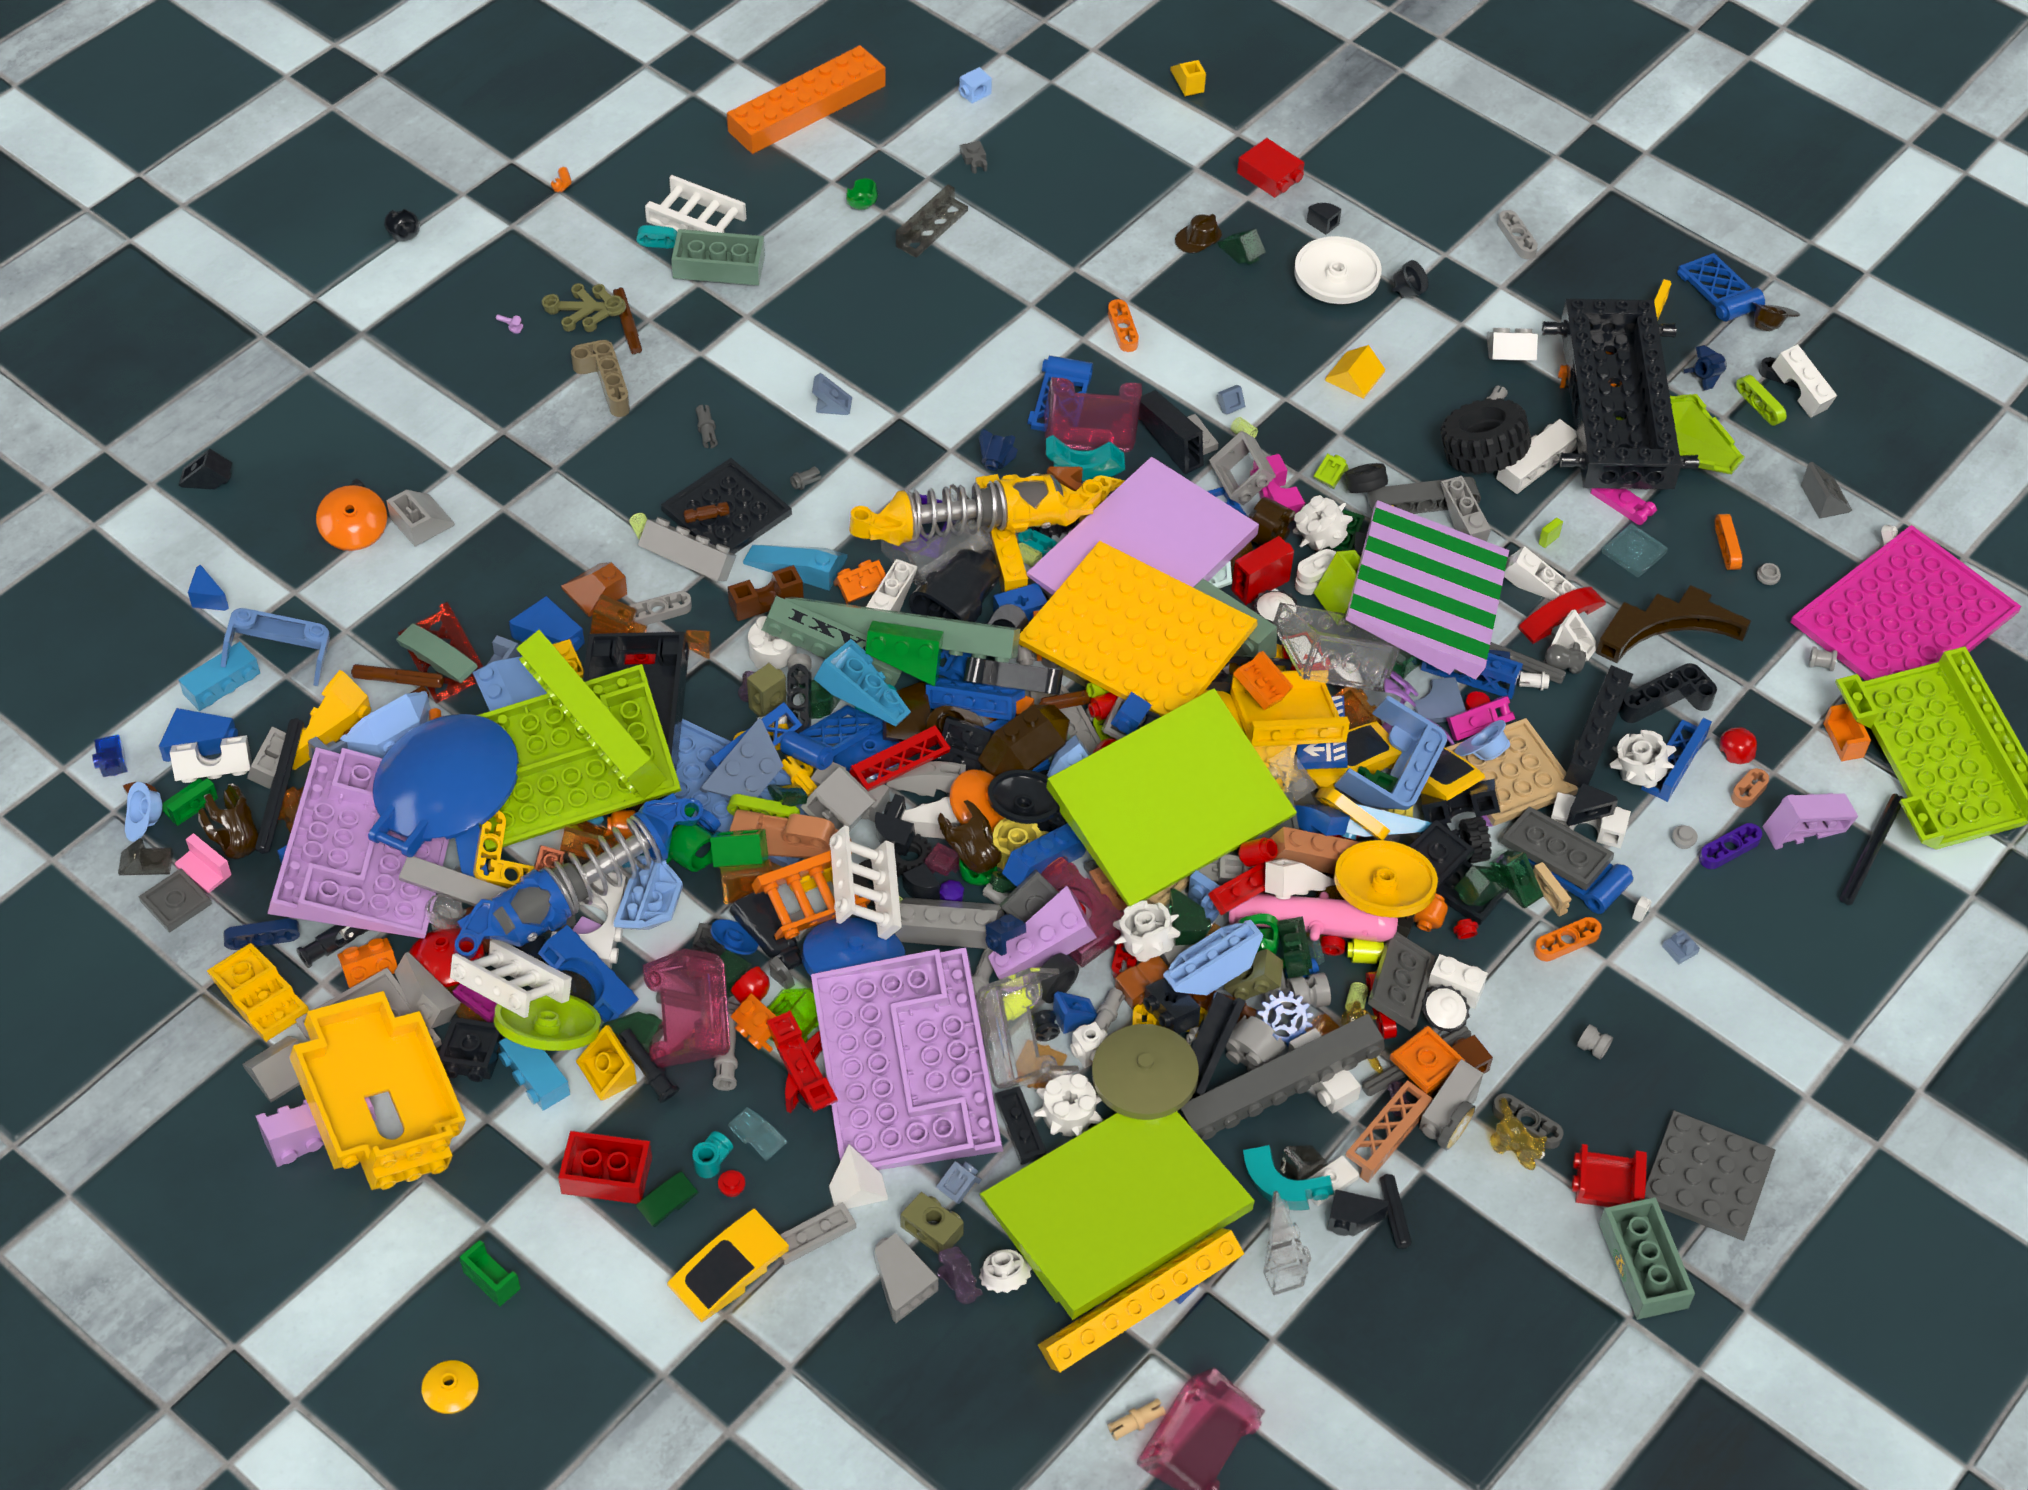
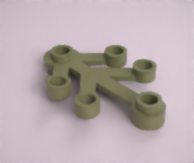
M582 284L573 285L571 291L575 298H580L583 302L560 301L555 294H549L542 299L544 310L549 314H556L560 310H579L573 315L562 319L561 324L565 331L574 330L576 322L594 311H599L592 317H587L582 321L585 331L592 332L597 328L596 323L609 315H620L626 309L625 301L617 295L611 296L603 284L593 286L592 292L595 298L602 299L604 302H596L585 291Z

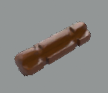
M723 502L718 503V506L713 504L698 507L696 510H685L684 519L686 523L695 522L696 519L701 521L715 518L717 515L725 516L729 514L730 510L728 503Z

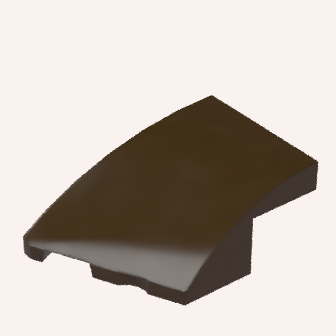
M918 682L896 691L911 713L897 726L883 720V740L902 742L926 730L927 719L931 712L924 682Z

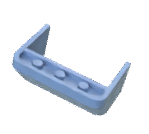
M238 608L231 613L223 641L221 667H226L236 632L319 649L313 684L314 686L319 685L330 639V632L324 625L246 608Z
M1388 695L1374 709L1372 714L1392 726L1389 733V741L1394 748L1402 752L1390 773L1391 776L1398 778L1392 792L1386 791L1351 768L1336 781L1334 787L1368 807L1407 810L1416 803L1446 745L1447 735L1441 727Z

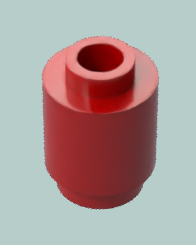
M1108 692L1091 698L1088 705L1090 715L1098 721L1106 719L1118 696Z
M1266 837L1243 842L1239 850V858L1247 867L1272 861L1278 854L1275 841Z

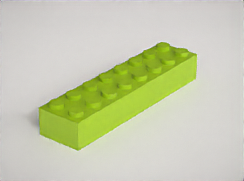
M540 630L536 631L516 648L522 655L519 658L520 662L632 794L638 792L644 799L667 780L650 757Z

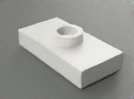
M1342 1155L1308 1179L1330 1175L1335 1194V1190L1342 1191L1357 1181L1360 1174ZM1330 1195L1327 1199L1320 1200V1201H1316V1200H1313V1199H1311V1200H1312V1201L1317 1205V1207H1318L1319 1205H1321L1322 1203H1324L1325 1201H1327L1328 1199H1330V1198L1333 1197L1334 1195Z

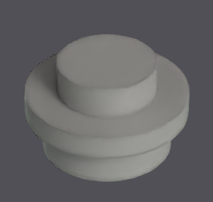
M1772 563L1762 565L1757 571L1758 580L1766 585L1778 583L1781 577L1779 568Z
M1681 825L1674 829L1672 839L1678 848L1688 849L1695 845L1698 835L1692 827Z

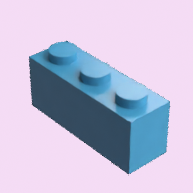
M241 642L231 647L226 667H221L222 653L178 679L183 695L199 712L260 674L257 659Z
M507 1038L499 1041L501 1052L498 1055L505 1067H511L515 1081L519 1086H525L527 1089L526 1094L532 1104L535 1105L537 1103L544 1111L570 1095L568 1081L545 1050L526 1047Z

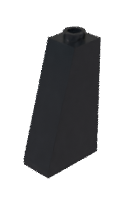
M1156 390L1137 398L1138 417L1180 470L1186 475L1204 466L1203 430Z

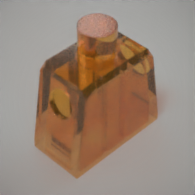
M601 594L593 611L590 634L646 633L648 626L635 622L637 612L635 608Z
M585 821L565 826L560 851L571 852L588 858L583 848L584 844H588L597 857L604 853L597 839L598 835L605 838L610 848L619 843L612 830Z

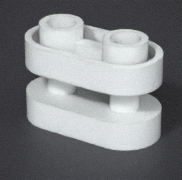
M1324 549L1298 564L1295 588L1299 593L1303 595L1314 594V590L1336 552Z

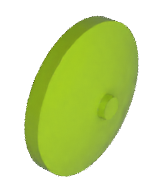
M547 995L530 1001L529 1013L526 1018L519 1016L500 1004L496 1005L494 1013V1025L499 1033L517 1044L539 1050L563 1051L584 1047L598 1037L601 1017L598 1011L586 1001L572 995L569 996V1001L560 1003Z

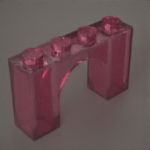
M1061 857L1045 868L1041 875L1059 892L1068 886L1078 901L1088 907L1092 913L1088 921L1097 938L1068 954L1083 968L1115 944L1114 941L1122 935L1121 931L1113 926V923L1119 919L1121 920L1124 912L1117 910L1112 905L1109 897L1101 894L1090 879H1085L1073 863H1068Z

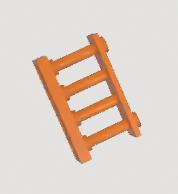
M831 850L757 876L753 882L752 888L755 894L764 891L765 894L769 895L782 924V927L774 935L776 940L783 937L786 940L792 939L800 934L799 931L836 918V911L834 909L835 899L823 875L824 869L832 867ZM809 875L810 878H814L828 910L817 914L814 913L800 883L802 877ZM785 883L791 886L805 916L804 919L793 923L777 890L780 885ZM855 895V904L867 908L871 900Z

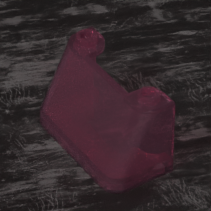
M1052 377L1044 411L1045 440L1054 435L1069 448L1077 450H1094L1110 441L1123 452L1131 451L1136 440L1142 383H1125L1120 387L1119 396L1075 393L1074 384L1070 380Z
M681 949L644 964L645 984L651 991L661 993L664 1041L653 1043L649 1049V1055L657 1066L663 1068L726 1055L730 1050L731 1043L725 967L722 959L713 953Z
M1215 1368L1196 1374L1180 1390L1140 1454L1137 1465L1148 1474L1176 1490H1220V1481L1216 1477L1239 1439L1248 1433L1252 1435L1259 1429L1262 1424L1260 1419L1265 1410Z

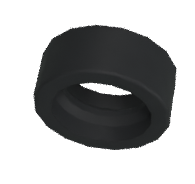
M1063 953L1054 955L1036 974L1032 982V991L1046 1003H1053L1054 994L1057 991L1066 993L1074 984L1079 973V966Z

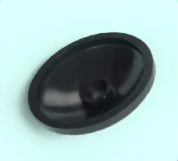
M1023 769L1010 770L996 776L989 785L988 801L991 807L999 815L1012 822L1037 824L1053 818L1060 811V806L1046 788L1049 777L1042 773Z

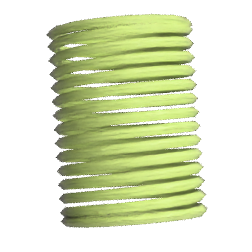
M1241 417L1236 418L1231 425V431L1235 434L1243 431L1255 438L1258 433L1256 427Z
M643 513L634 514L629 520L639 540L641 538L640 533L643 532L647 522V518Z
M1023 542L1019 544L1023 562L1033 567V564L1042 558V553Z
M1360 982L1352 983L1345 1008L1354 1014L1357 1013L1355 1008L1360 1010V1007L1364 1009L1369 988Z

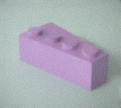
M367 1097L365 1098V1101L370 1110L372 1118L375 1121L377 1120L375 1111L371 1101ZM303 1100L302 1106L290 1109L288 1105L278 1108L277 1114L268 1117L265 1113L256 1115L263 1140L277 1167L292 1163L298 1157L308 1152L317 1151L324 1145L306 1100Z

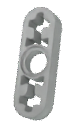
M1511 210L1502 211L1499 214L1498 226L1519 257L1523 259L1534 258L1538 244L1517 213ZM1512 233H1521L1523 236H1514Z
M677 591L631 604L625 608V622L630 627L638 628L687 614L692 608L691 596L687 592ZM656 606H661L664 608V610L659 613L652 611V609Z

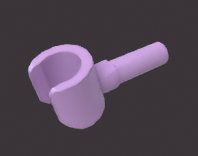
M501 315L496 316V320L509 324L508 328L511 332L516 334L521 332L523 324H520L521 318L519 316H514L513 319Z

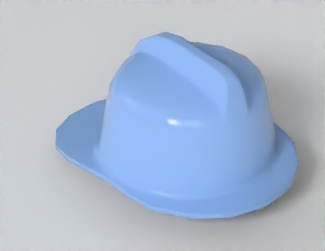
M1498 720L1489 724L1481 732L1462 742L1454 752L1459 756H1467L1473 753L1479 759L1486 761L1497 758L1510 747V742L1503 731L1506 726L1505 721Z
M143 782L134 783L127 796L125 834L127 839L132 842L140 840L147 827L153 826L162 813L160 793L149 790Z

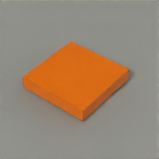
M1426 1026L1390 1054V1060L1426 1094L1447 1079L1461 1059L1464 1060L1429 1026Z

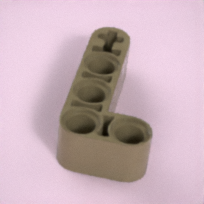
M599 340L574 346L571 350L573 370L577 374L597 372L610 413L615 417L626 416L630 411L628 391L612 343L607 340Z

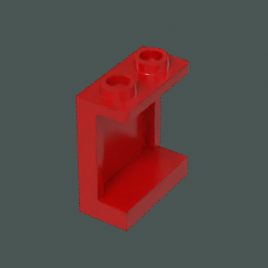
M1582 1144L1579 1153H1574L1573 1168L1577 1169V1176H1573L1572 1192H1576L1575 1203L1612 1207L1645 1200L1647 1152L1636 1151L1634 1158L1587 1152L1588 1144Z

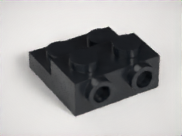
M457 1017L452 1018L438 1054L448 1078H456L458 1075H463L474 1082H481L483 1079L491 1080L498 1061L497 1050L499 1041L503 1037L496 1029L494 1023Z

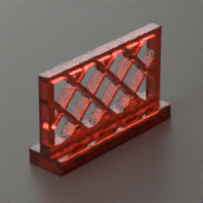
M448 602L439 606L441 611L415 624L440 639H451L449 645L456 647L458 651L476 663L478 667L474 671L483 667ZM441 620L442 625L439 631L429 630L432 624ZM406 629L398 632L399 635H401ZM408 650L418 671L427 672L431 664L418 659L414 652ZM473 673L470 674L471 677L465 679L462 683L444 678V684H448L446 690L438 694L435 692L436 688L428 687L436 704L476 684L477 681Z

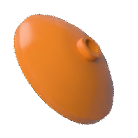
M344 486L333 490L323 498L317 509L316 523L319 533L331 546L341 550L355 551L371 546L382 536L387 525V511L382 499L372 490L362 486ZM348 509L354 510L352 513H347L346 511Z
M968 770L960 774L953 781L950 789V804L955 817L961 825L968 823L973 817L964 803L966 800L975 804L988 819L992 832H994L995 826L1004 819L991 807L988 801V788L995 776L982 770Z

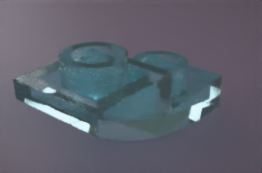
M748 1107L728 1124L744 1144L749 1142L765 1161L770 1159L787 1143V1140L772 1125Z

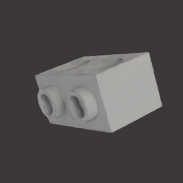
M271 727L250 766L247 779L269 789L271 788L284 743L285 732Z

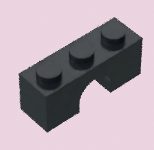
M1495 779L1478 782L1448 801L1421 794V806L1425 821L1432 823L1435 820L1441 824L1452 823V818L1463 812H1474L1476 817L1501 812Z

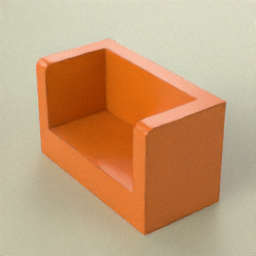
M1847 704L1831 706L1823 724L1841 762L1864 758L1871 742L1864 725L1856 722Z

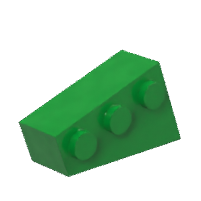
M872 621L867 632L865 653L935 686L940 671L944 631Z

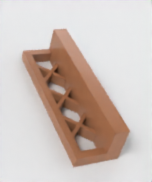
M1408 1080L1346 1152L1345 1156L1362 1168L1359 1177L1367 1183L1419 1123L1433 1101V1098ZM1406 1091H1409L1419 1100L1415 1104H1404L1403 1095ZM1389 1111H1401L1402 1120L1400 1122H1389ZM1374 1129H1386L1387 1138L1385 1140H1374L1372 1131ZM1359 1147H1370L1372 1156L1367 1161L1355 1153Z

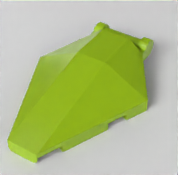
M1697 394L1670 396L1680 456L1697 454L1699 459L1698 468L1732 475L1745 458L1734 445L1735 441L1716 417H1711L1706 410V405ZM1617 416L1616 418L1618 420H1624V418L1620 416Z

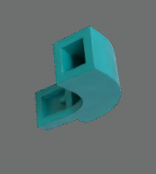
M1054 435L1046 438V455L1049 460L1054 462V467H1082V481L1093 479L1096 476L1112 477L1125 470L1124 452L1110 441L1091 451H1077L1066 446Z
M1269 1145L1243 1150L1245 1164L1253 1185L1266 1200L1278 1207L1295 1211L1310 1210L1308 1199L1320 1201L1327 1199L1330 1195H1334L1330 1175L1300 1181L1290 1180L1283 1177L1275 1169Z

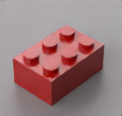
M570 1131L558 1177L561 1194L638 1204L643 1199L652 1160L650 1141Z

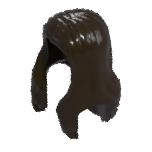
M233 783L228 784L223 798L226 809H219L212 795L206 794L204 796L206 800L204 805L210 819L224 826L214 829L204 809H200L198 811V821L209 839L218 843L228 858L240 859L252 854L255 851L258 832L254 825L250 808L246 803L247 799L243 796L240 788Z
M966 800L964 803L973 816L968 823L957 827L953 826L942 813L939 814L937 819L945 840L958 853L964 864L975 873H984L1000 863L1002 853L993 845L992 829L988 819L975 804Z

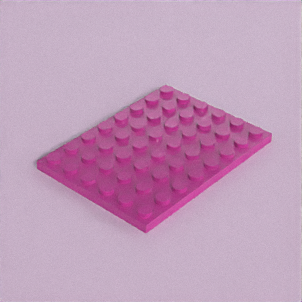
M1910 525L1795 614L1790 623L1826 651L1832 652L1837 650V659L1867 681L1937 663L1945 651L1966 646L1968 652H1970L2019 613L2022 606L1921 531Z

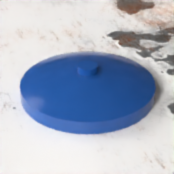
M847 918L839 924L836 923V919H832L819 924L809 932L803 944L802 961L806 971L811 976V974L906 956L901 941L895 934L887 940L878 937L877 924L873 921Z

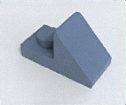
M822 373L814 376L812 393L818 398L816 412L836 415L850 414L852 396Z

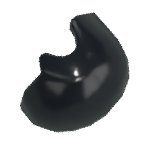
M406 209L402 211L391 210L385 217L384 226L388 234L397 241L411 240L416 237L420 230L418 218L414 213Z

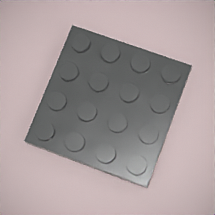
M1673 1111L1646 1184L1645 1199L1656 1197L1661 1209L1744 1241L1776 1149Z

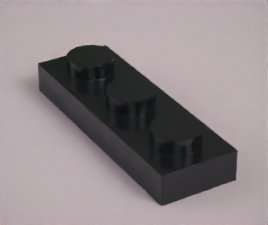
M1020 1086L995 1093V1101L1020 1164L1033 1162L1045 1156V1147Z

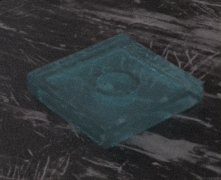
M1631 523L1603 547L1602 553L1639 578L1667 553L1668 548Z

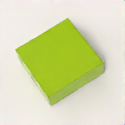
M1557 517L1542 528L1539 539L1540 546L1546 548L1560 537L1563 525L1562 520Z

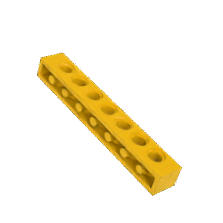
M1220 1228L1038 1344V1347L1050 1368L1057 1372H1062L1243 1256L1244 1252L1232 1230Z

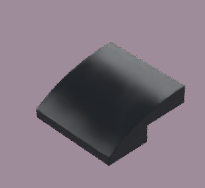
M948 716L945 720L942 736L951 749L950 752L933 761L966 765V771L982 770L983 766L978 762V759L994 734V730ZM937 742L936 750H938V749L941 748V746L939 745L938 742Z

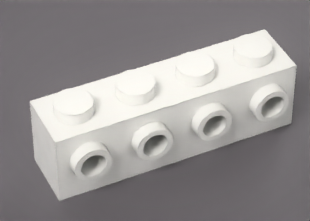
M1561 419L1554 424H1549L1542 433L1531 438V447L1521 461L1518 460L1513 466H1507L1506 469L1501 471L1498 470L1496 479L1515 494H1518L1559 463L1561 452L1572 453L1576 450V431Z

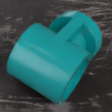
M713 1131L705 1142L695 1146L692 1156L694 1170L698 1176L711 1178L719 1173L721 1163L733 1149V1144L725 1135ZM705 1158H710V1159H712V1160H710V1161H708V1162H703V1161H702V1160L705 1159Z

